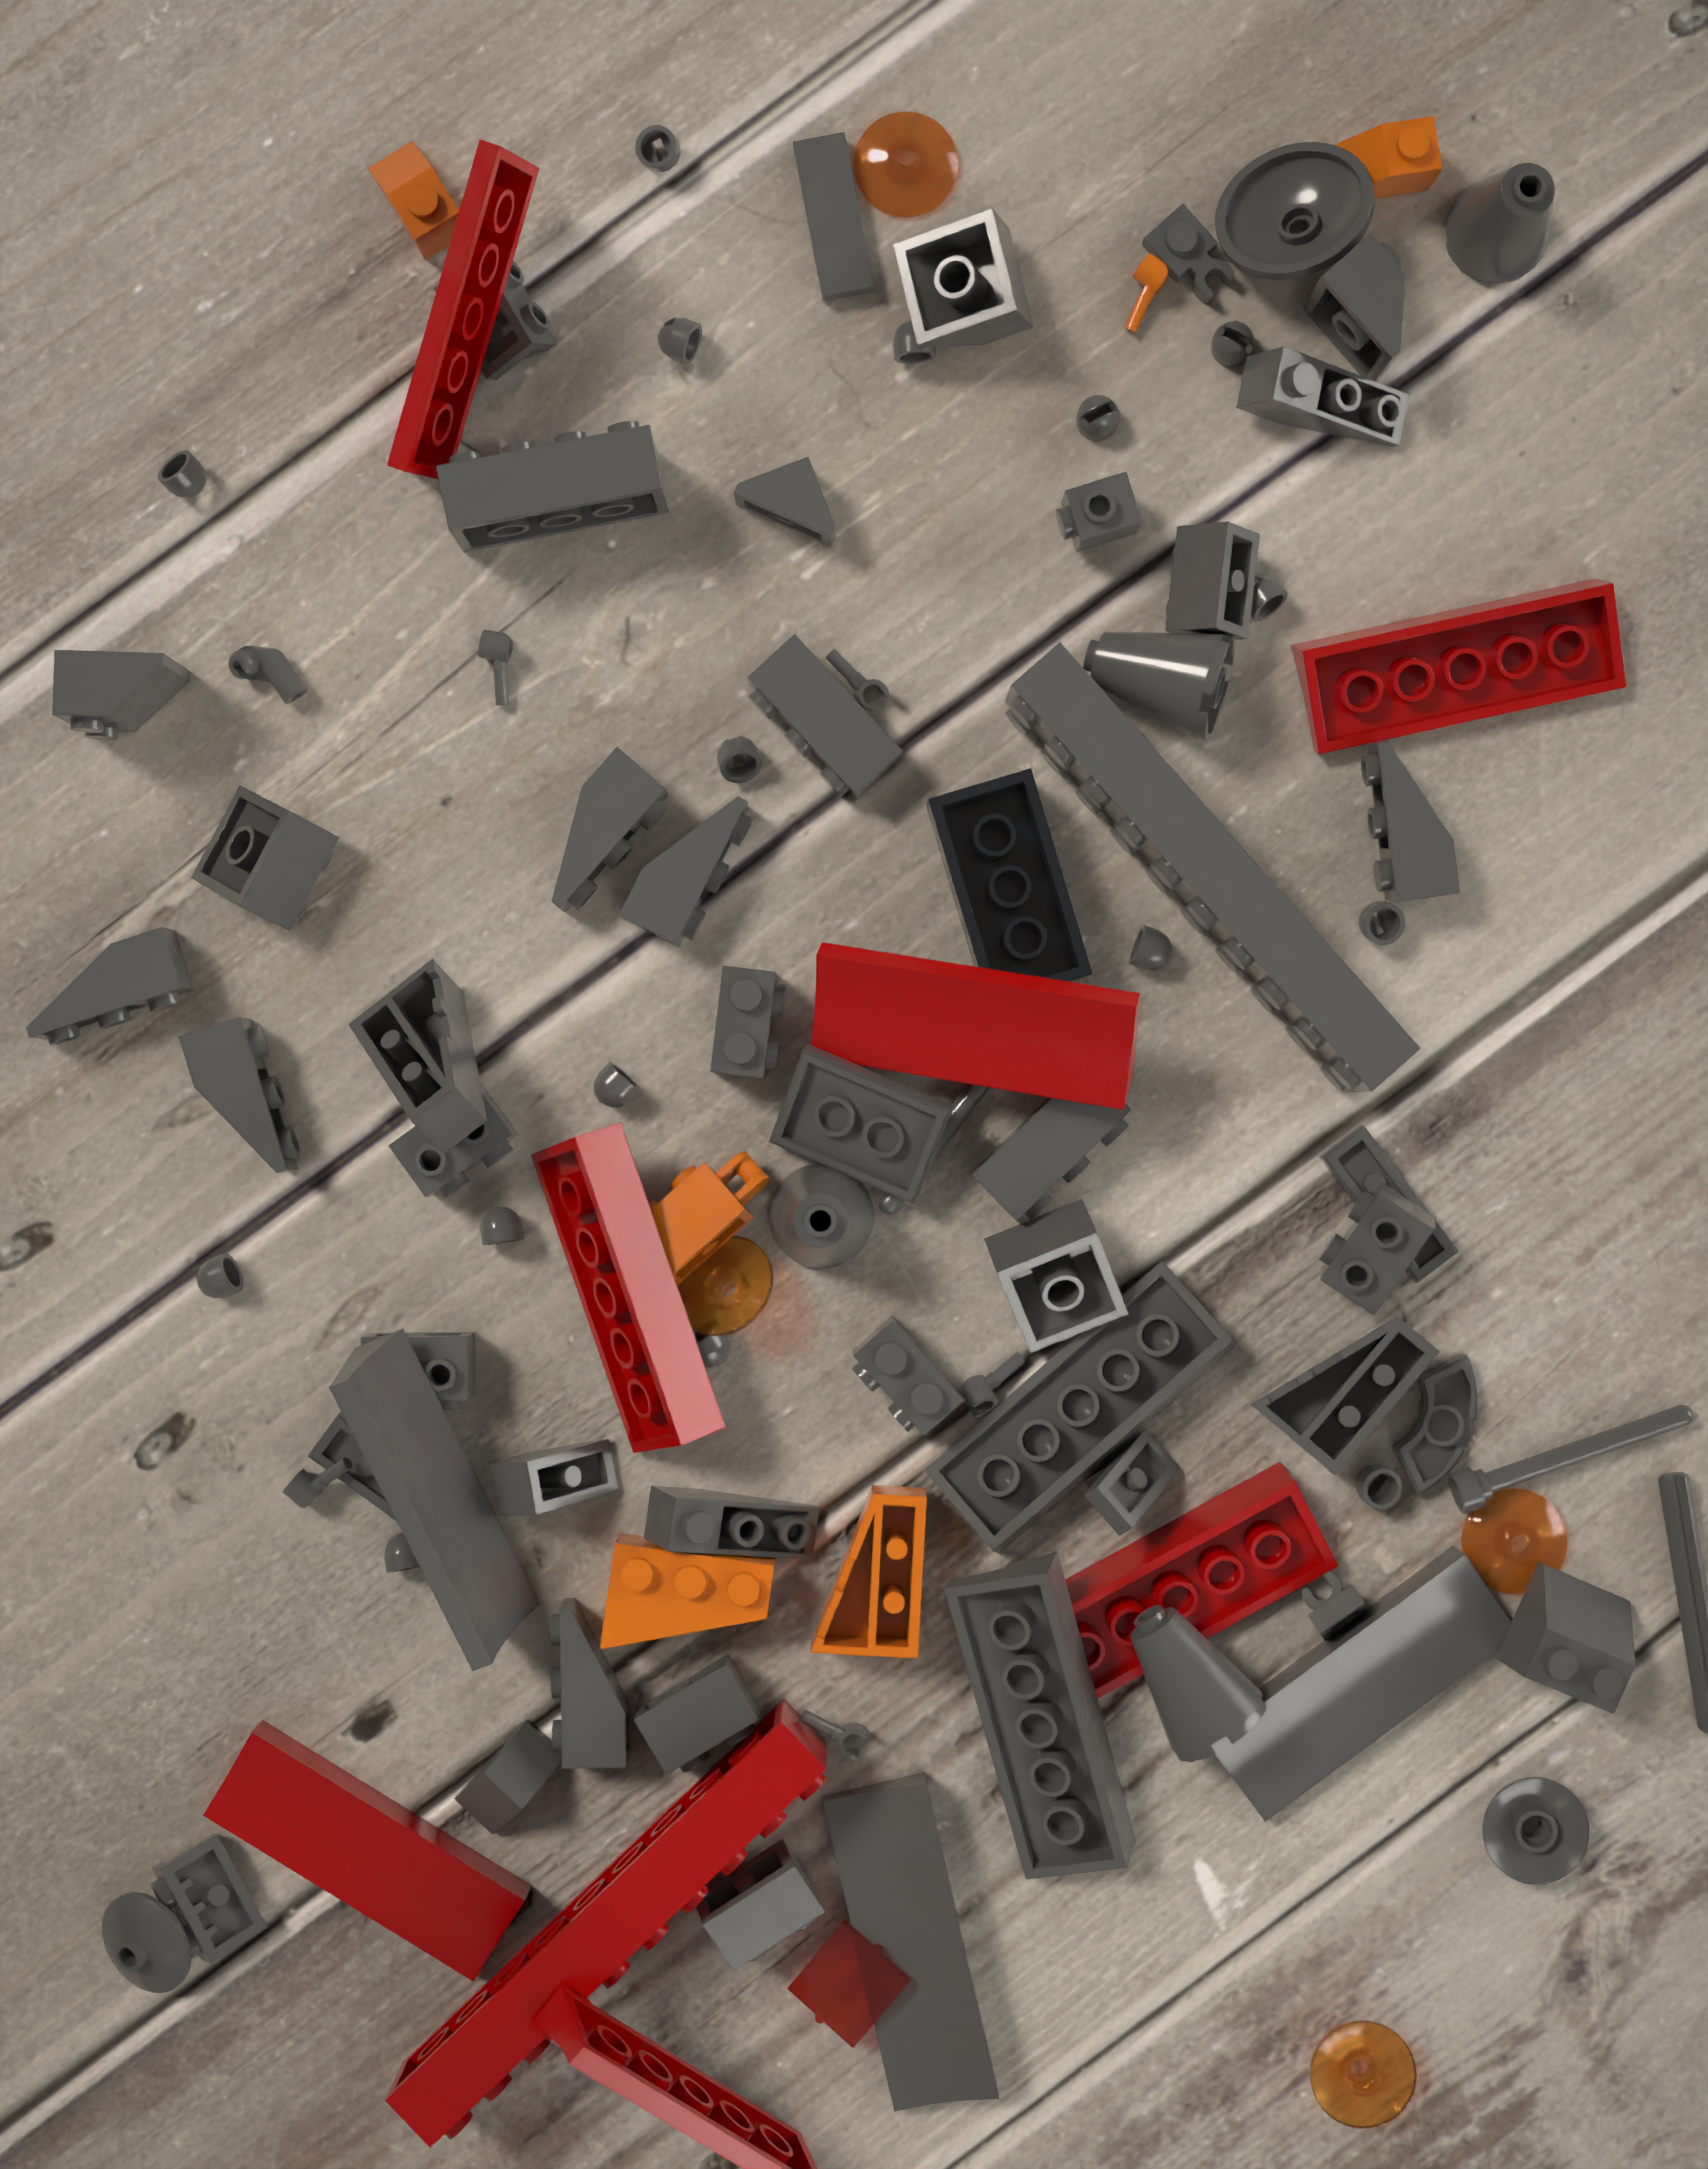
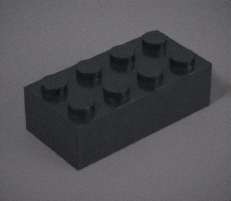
M1031 768L929 798L926 808L973 965L975 967L1068 982L1092 975L1093 973Z

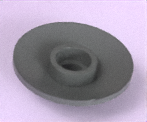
M1526 1777L1507 1784L1492 1798L1483 1818L1482 1835L1489 1857L1505 1875L1525 1884H1548L1565 1877L1580 1863L1589 1842V1821L1582 1803L1567 1787L1548 1778ZM1530 1817L1538 1818L1539 1826L1537 1830L1529 1834L1524 1833L1522 1829L1524 1821Z
M126 1893L111 1902L103 1916L102 1937L106 1951L117 1970L136 1987L152 1993L169 1992L180 1985L190 1970L191 1948L187 1934L176 1915L161 1901L144 1893Z

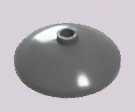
M1294 143L1273 149L1257 157L1232 178L1218 202L1215 214V230L1223 253L1241 271L1255 277L1270 280H1288L1305 277L1333 265L1358 244L1370 225L1375 208V192L1370 174L1365 165L1354 154L1344 148L1328 143Z

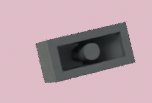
M609 1439L533 1451L488 1463L497 1516L538 1515L618 1491Z

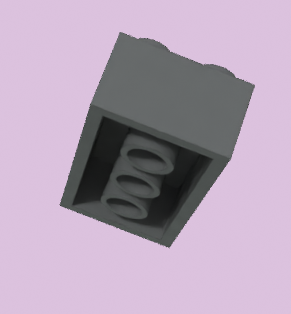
M624 421L610 425L607 428L608 433L587 437L586 432L573 431L556 436L554 438L555 443L534 447L532 442L522 441L502 447V453L481 457L479 452H464L451 456L448 464L436 466L448 530L463 552H469L669 513L658 453L650 425L639 426L637 421Z

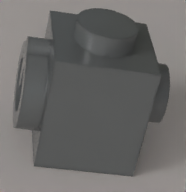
M1127 472L1065 490L1061 501L1062 508L1056 509V517L1064 540L1072 538L1076 552L1135 535L1142 524Z

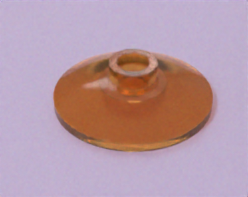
M895 112L876 120L861 136L854 154V174L861 193L872 206L883 213L896 217H916L937 208L952 191L958 172L957 151L949 133L934 119L916 112ZM908 150L913 152L916 160L910 165L901 164L897 160V155L901 151Z
M733 1236L677 1286L692 1329L708 1336H726L736 1333L751 1324L764 1310L771 1296L774 1281L773 1268L765 1251L754 1241L741 1236ZM736 1287L734 1292L726 1298L727 1292L731 1288Z
M1505 1488L1494 1492L1493 1498L1485 1501L1484 1508L1469 1512L1465 1519L1461 1536L1462 1551L1466 1554L1483 1582L1494 1590L1510 1594L1525 1593L1538 1562L1559 1570L1565 1559L1568 1543L1566 1527L1558 1510L1541 1495L1522 1488ZM1518 1535H1525L1528 1542L1526 1549L1520 1553H1514L1511 1549L1513 1538Z
M1356 2020L1341 2024L1332 2029L1317 2045L1310 2063V2083L1318 2104L1332 2119L1352 2128H1375L1394 2120L1407 2107L1416 2087V2065L1408 2045L1394 2030L1374 2021ZM1358 2060L1368 2062L1367 2070L1364 2073L1355 2075L1350 2072L1354 2062Z

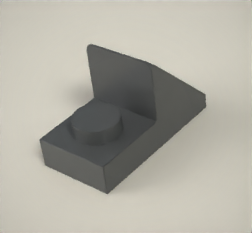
M1144 1429L1089 1475L1085 1481L1089 1490L1084 1496L1120 1536L1135 1526L1180 1468L1150 1433Z

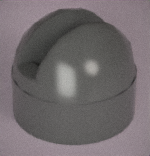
M661 125L649 126L639 134L636 140V155L639 161L649 170L665 172L677 165L681 155L680 144L677 137L668 128ZM660 138L668 155L663 161L653 143Z
M674 317L665 322L664 327L660 329L657 337L662 352L672 360L686 365L689 364L698 351L702 337V326L700 323L686 318Z
M911 320L900 325L895 332L893 341L894 360L896 362L915 364L926 362L936 357V347L920 348L917 345Z
M1238 321L1227 322L1221 325L1211 341V352L1214 359L1225 367L1233 368L1243 365L1246 362V357L1251 356L1254 350L1255 339L1252 330L1245 323ZM1228 332L1245 342L1247 347L1244 349L1235 341L1224 337L1223 334Z
M1102 395L1091 396L1084 400L1076 416L1079 432L1085 438L1093 441L1109 438L1116 430L1119 422L1117 405L1110 398ZM1104 407L1110 411V413L1099 417L1090 424L1086 419V416Z
M188 450L176 453L165 462L158 473V480L169 492L178 497H194L203 490L206 483V474L201 463Z
M1266 574L1255 575L1256 584L1254 585L1251 617L1255 621L1264 620L1276 612L1288 596V592L1276 579Z
M743 736L730 740L726 739L718 748L717 762L722 776L727 781L743 783L753 779L759 773L762 766L761 758L757 747L750 739ZM742 754L744 762L734 765L733 756Z
M1376 901L1363 908L1359 916V928L1363 936L1369 941L1379 945H1388L1398 940L1405 928V917L1396 905L1385 901ZM1375 912L1383 930L1381 934H1377L1373 920Z
M1143 925L1134 942L1129 964L1143 970H1157L1164 966L1172 956V944L1168 936L1157 929Z
M608 1062L598 1073L594 1082L595 1096L600 1103L609 1107H622L626 1105L640 1091L638 1085L612 1062Z
M498 1206L489 1210L484 1216L482 1224H480L483 1246L525 1239L521 1219L516 1212L508 1207Z
M222 1253L208 1259L199 1268L196 1278L198 1287L203 1294L211 1298H226L242 1291L243 1277L236 1261L228 1253Z
M718 1322L708 1324L694 1333L705 1368L719 1366L726 1361L730 1345L727 1335Z
M1368 1465L1358 1473L1355 1480L1356 1491L1359 1497L1374 1509H1388L1395 1505L1401 1497L1402 1481L1397 1473L1385 1465Z
M403 1533L393 1536L385 1547L384 1560L386 1572L392 1573L420 1567Z

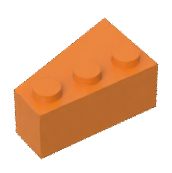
M872 1485L811 1639L810 1653L918 1659L927 1502L925 1488Z
M620 1533L614 1546L600 1649L767 1619L776 1557L672 1552L646 1540L644 1536Z

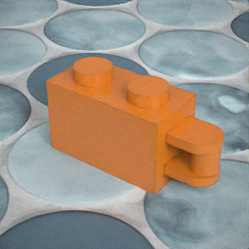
M746 1151L735 1155L717 1172L705 1162L698 1168L695 1165L688 1167L673 1180L671 1184L673 1190L659 1203L656 1201L649 1202L677 1286L755 1217L746 1207V1204L765 1188L770 1178ZM738 1174L746 1184L734 1193L727 1183Z

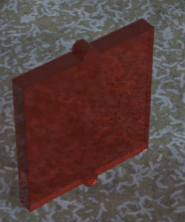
M844 1919L787 1989L815 2014V2021L822 2024L824 2022L847 2044L854 2048L905 1988L911 1978L882 1953L883 1947L880 1944L873 1945Z

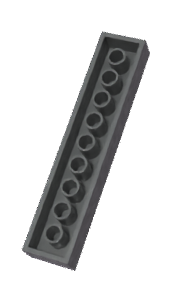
M1061 642L1055 645L1011 684L1004 701L1010 707L1005 714L1011 723L1024 736H1027L1030 732L1035 735L1045 747L1040 753L1048 765L1060 776L1067 771L1080 786L1075 793L1081 802L1094 815H1097L1100 811L1106 815L1115 826L1110 832L1118 844L1129 854L1136 850L1150 865L1145 872L1151 881L1163 893L1167 894L1172 890L1185 904L1180 910L1184 918L1199 933L1206 929L1220 944L1215 951L1221 960L1233 972L1237 973L1242 969L1255 983L1250 989L1254 997L1269 1012L1274 1011L1276 1008L1290 1023L1285 1028L1288 1035L1305 1052L1312 1048L1325 1062L1320 1068L1322 1073L1339 1091H1343L1345 1088L1349 1089L1351 1093L1374 1091L1421 1049Z

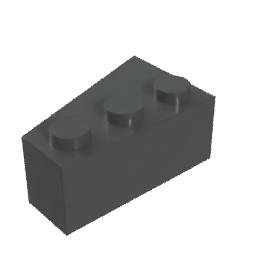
M432 958L348 1025L411 1122L445 1154L486 1122L487 1117L464 992Z
M1395 1317L1252 1403L1251 1406L1329 1472L1337 1475L1440 1351L1399 1317Z

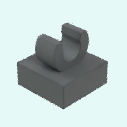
M1332 1572L1324 1574L1326 1581L1332 1587V1594L1329 1598L1318 1600L1307 1587L1302 1590V1596L1306 1605L1313 1610L1308 1615L1310 1621L1324 1641L1367 1612L1365 1602L1355 1588L1350 1585L1343 1590L1339 1578Z

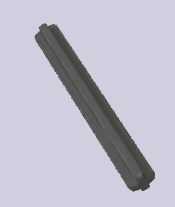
M1671 1472L1660 1475L1658 1484L1697 1726L1701 1731L1708 1734V1586L1690 1477L1684 1472Z

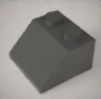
M992 208L893 244L916 342L920 348L985 345L1033 328L1010 229Z
M1370 234L1320 277L1303 310L1360 376L1378 382L1401 349L1406 274L1401 270L1402 263L1396 252L1386 243L1379 244Z
M54 650L52 715L69 723L70 730L85 732L86 738L118 740V732H136L190 681V671L164 653Z
M239 785L191 878L236 905L290 931L296 918L305 910L308 903V895L318 876L328 866L332 858L333 848L339 837Z
M1083 1200L984 1238L997 1275L1030 1353L1129 1314L1098 1233Z
M1538 1562L1496 1659L1525 1678L1614 1714L1636 1665L1630 1601Z

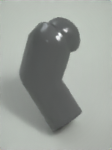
M243 646L229 657V670L236 678L271 682L285 704L298 700L307 692L306 687L286 656L278 649Z

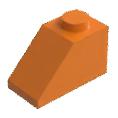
M1434 116L1380 124L1335 144L1354 154L1365 165L1372 180L1375 199L1428 191L1443 169Z
M413 141L368 168L424 260L450 245L459 209L433 167Z

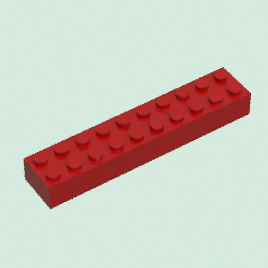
M784 1698L755 1725L756 1729L753 1733L730 1748L402 2062L385 2101L429 2148L443 2135H446L449 2140L458 2135L473 2117V2113L470 2110L483 2097L489 2102L494 2100L511 2082L513 2077L509 2072L523 2059L528 2064H531L546 2050L551 2042L527 2027L561 1985L591 2003L588 1997L601 1984L606 1989H609L626 1973L630 1967L627 1959L641 1946L645 1951H649L665 1936L669 1930L666 1922L680 1909L687 1914L703 1900L709 1891L705 1885L719 1871L724 1876H727L740 1865L748 1854L744 1848L758 1834L765 1839L783 1823L787 1817L783 1810L798 1796L803 1801L807 1800L821 1787L826 1780L822 1773L826 1770L827 1743L812 1727L800 1722V1714Z

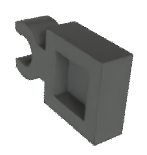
M1181 204L1147 234L1141 244L1149 254L1155 255L1166 264L1168 275L1175 283L1188 274L1193 279L1195 296L1207 305L1212 301L1215 294L1207 286L1205 278L1212 275L1217 276L1227 287L1235 278V273L1227 262L1220 259H1212L1209 256L1215 250L1218 242L1184 204Z

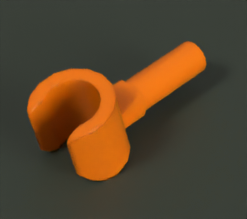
M1151 253L1144 258L1132 276L1144 286L1124 327L1132 333L1137 332L1149 303L1152 302L1154 295L1162 289L1167 281L1168 269L1166 264Z

